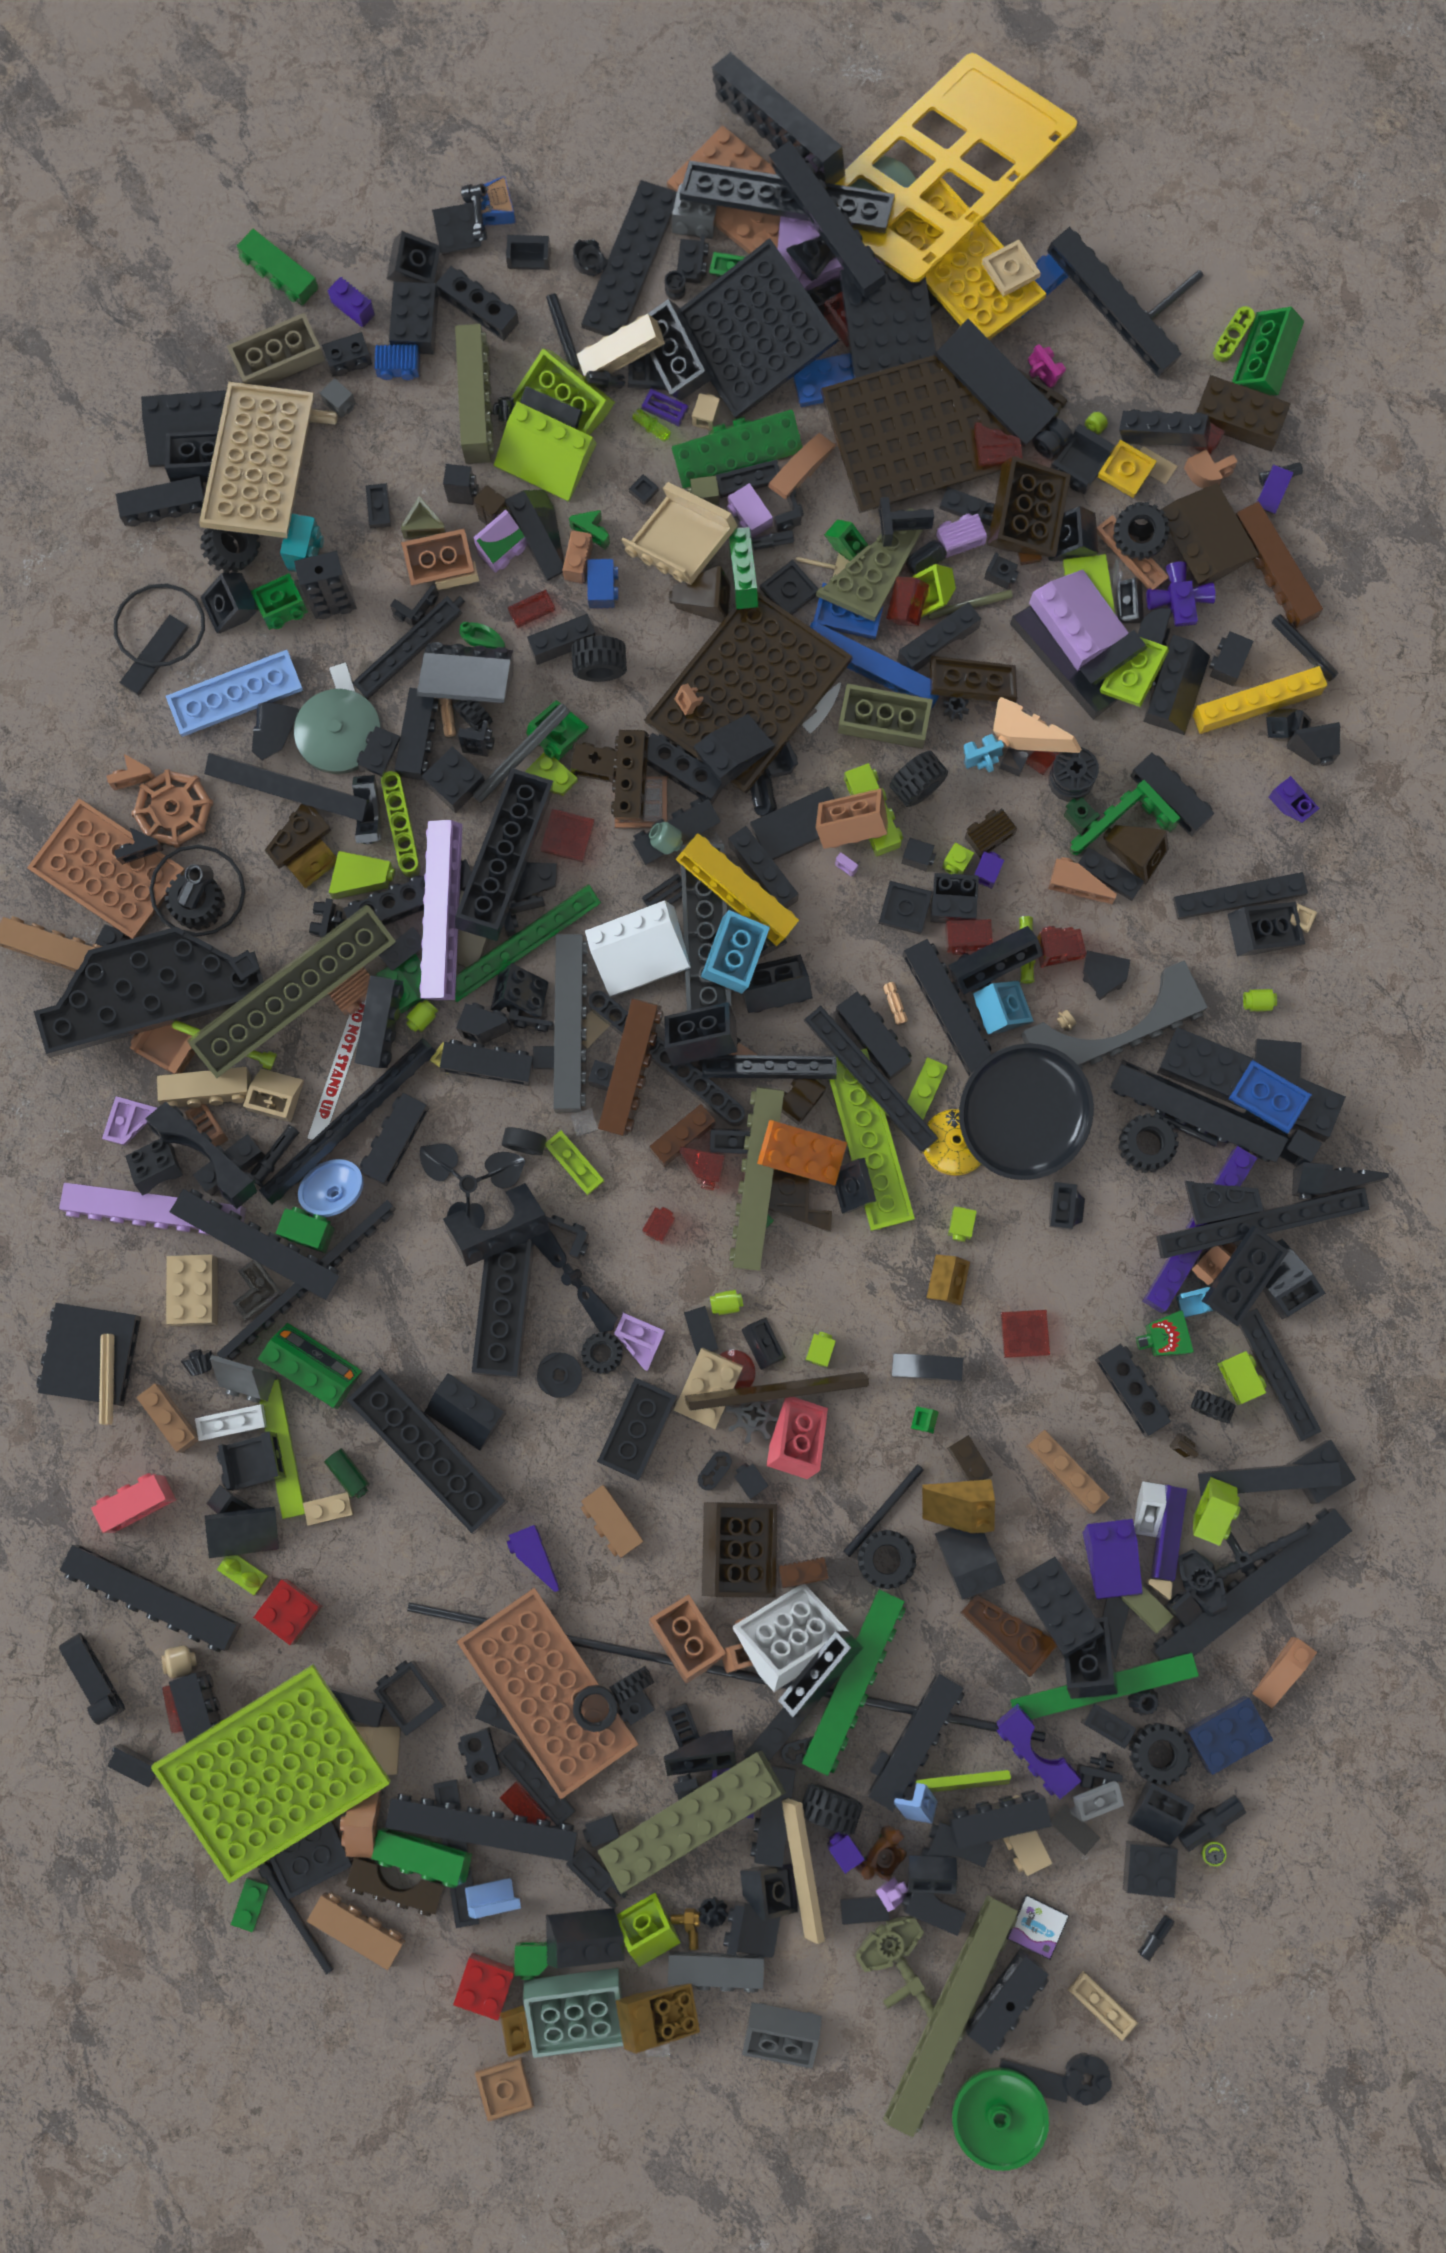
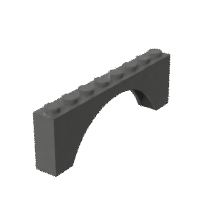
M1184 960L1163 970L1160 978L1159 993L1153 1008L1139 1024L1122 1034L1105 1039H1079L1062 1034L1042 1022L1024 1030L1021 1037L1024 1043L1042 1044L1065 1053L1083 1070L1082 1066L1088 1063L1091 1066L1103 1061L1102 1057L1108 1054L1111 1057L1123 1052L1122 1048L1130 1045L1131 1048H1134L1143 1043L1142 1039L1149 1036L1151 1039L1157 1038L1164 1034L1163 1030L1167 1028L1175 1030L1177 1027L1184 1025L1183 1021L1188 1019L1195 1021L1203 1017V1013L1208 1007Z

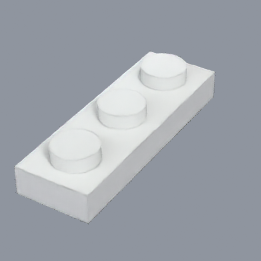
M263 1404L195 1418L199 1441L267 1427Z

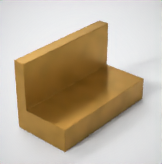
M319 839L288 862L286 866L306 889L335 866L337 858L329 847Z
M936 1254L926 1298L961 1306L970 1261L957 1256Z

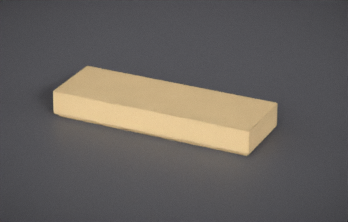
M1084 1971L1069 1986L1068 1990L1121 2041L1138 2024L1130 2014Z

